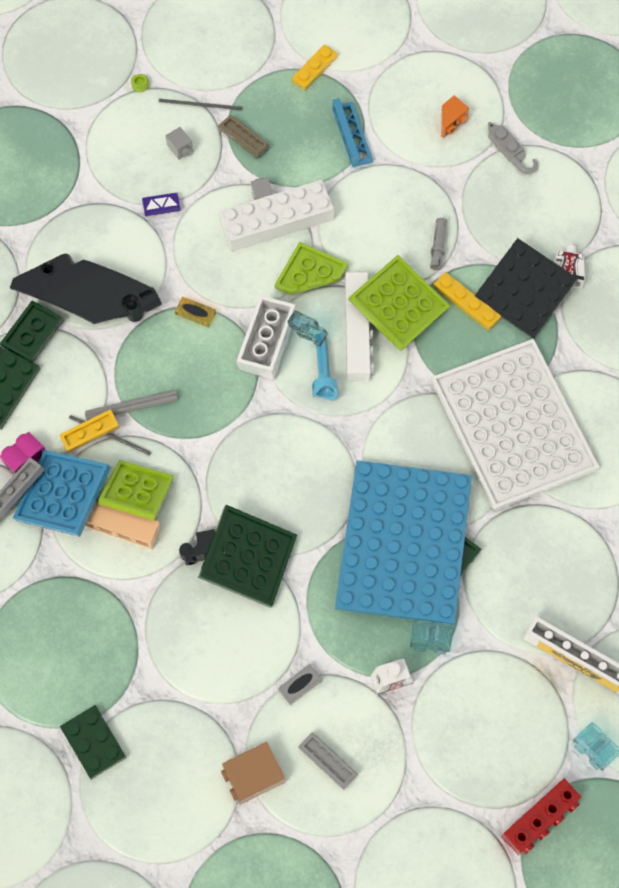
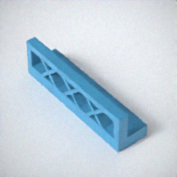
M339 98L333 99L332 110L352 167L372 163L373 159L353 102L341 104ZM344 110H351L349 117L345 116ZM349 122L356 125L354 131L350 130ZM354 137L361 139L362 142L359 146L355 144ZM358 152L365 153L367 158L359 160Z

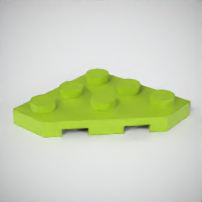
M299 242L274 287L286 294L295 295L341 281L348 268V263Z

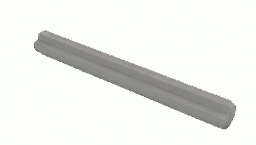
M176 390L86 410L85 417L88 421L110 409L114 415L174 402L178 400Z

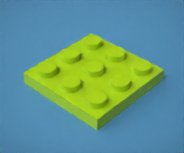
M119 460L99 498V505L155 521L173 483L174 475Z

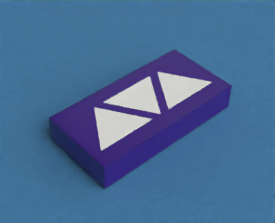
M178 192L142 198L145 216L181 211Z

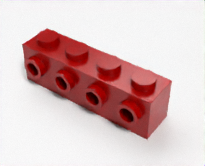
M563 778L506 830L501 837L518 856L522 852L526 855L535 847L532 843L537 838L541 841L550 833L548 828L552 824L557 827L565 819L564 813L568 810L572 813L580 805L577 801L582 796Z

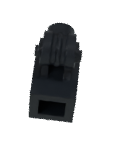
M215 529L196 532L197 545L195 547H192L189 543H184L180 546L179 554L181 559L185 561V565H194L197 563V560L203 561L205 559Z

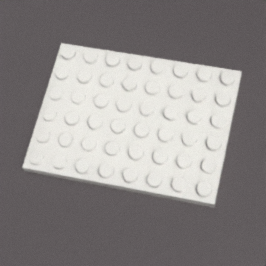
M534 339L431 377L436 393L493 511L599 470L600 467Z

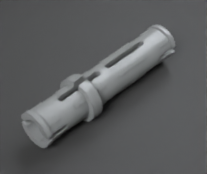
M444 218L436 219L433 248L430 251L432 255L430 268H433V270H440L442 268V257L445 254L444 242L447 219L444 220Z

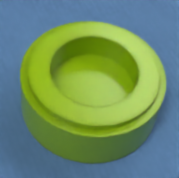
M137 74L132 77L131 85L135 91L143 92L148 89L149 81L147 76Z

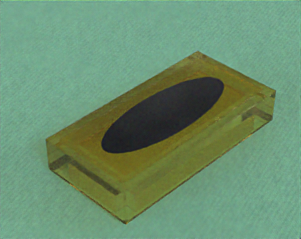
M183 296L175 310V315L208 328L216 314V309Z

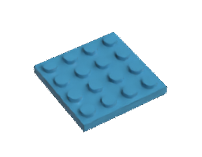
M44 450L38 464L45 470L23 494L13 519L17 522L80 537L111 467L105 463Z

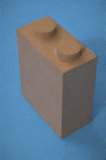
M268 742L222 763L223 770H221V774L225 782L230 781L232 786L230 793L234 801L239 800L240 805L285 783V777Z

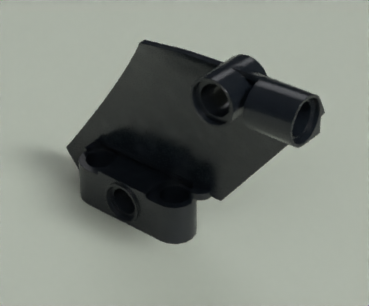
M61 254L14 277L10 285L11 290L55 305L93 324L122 317H128L130 321L137 322L143 318V312H149L162 305L153 287L84 259L74 263L69 254Z

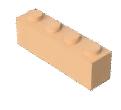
M99 499L96 500L85 525L86 528L153 549L161 529L157 519L153 521L99 505Z

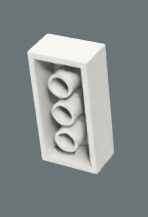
M260 295L236 361L240 371L275 379L297 316L295 304Z

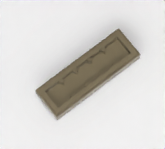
M229 115L218 125L219 130L257 159L269 149V144L232 115Z

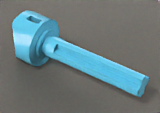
M321 333L316 335L318 379L312 382L313 397L334 401L338 397L337 381L329 375L327 336Z

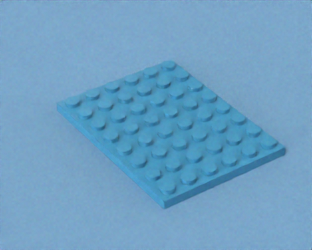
M356 460L335 610L454 626L472 475Z

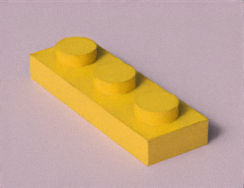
M324 44L292 77V82L306 91L338 57V53Z
M110 409L59 434L69 453L120 428Z

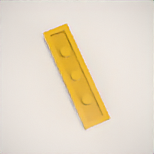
M444 272L433 283V288L487 331H490L501 319V315L475 297L472 292L448 273Z

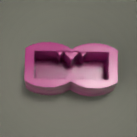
M27 432L26 434L19 435L15 444L5 447L1 452L0 458L15 474L29 457L34 461L39 460L45 447L30 432Z

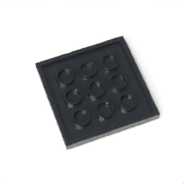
M517 238L475 294V297L491 307L503 319L532 339H535L574 287L578 278Z

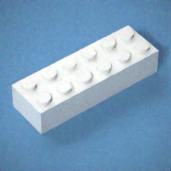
M318 180L219 211V217L231 252L332 221L334 220V208L323 181Z

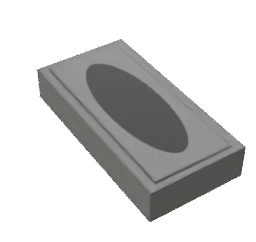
M309 664L281 685L278 691L292 705L318 685L322 678Z

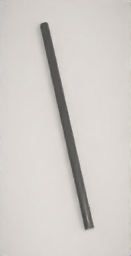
M159 98V102L242 110L240 106Z
M72 415L69 416L70 419L80 424L85 422ZM111 433L106 434V436L111 437L121 443H124L147 455L151 454L150 451L143 449L133 443H130L120 437H117Z

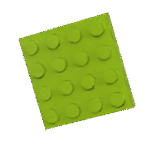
M399 255L394 257L348 298L400 352L450 307Z

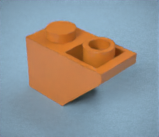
M455 95L442 105L441 137L443 139L448 134L451 135L460 124H464L469 118V107Z

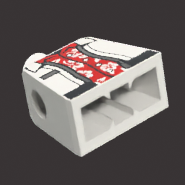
M569 244L566 245L565 251L560 250L557 252L554 263L577 277L578 281L573 288L582 289L585 281L584 255L576 253L577 247Z
M405 659L380 665L371 674L377 695L413 684Z

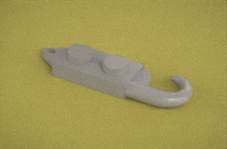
M488 122V138L507 160L511 161L524 174L535 172L538 167L536 159L532 160L534 163L533 167L526 168L521 163L525 156L524 148L503 125L499 126Z

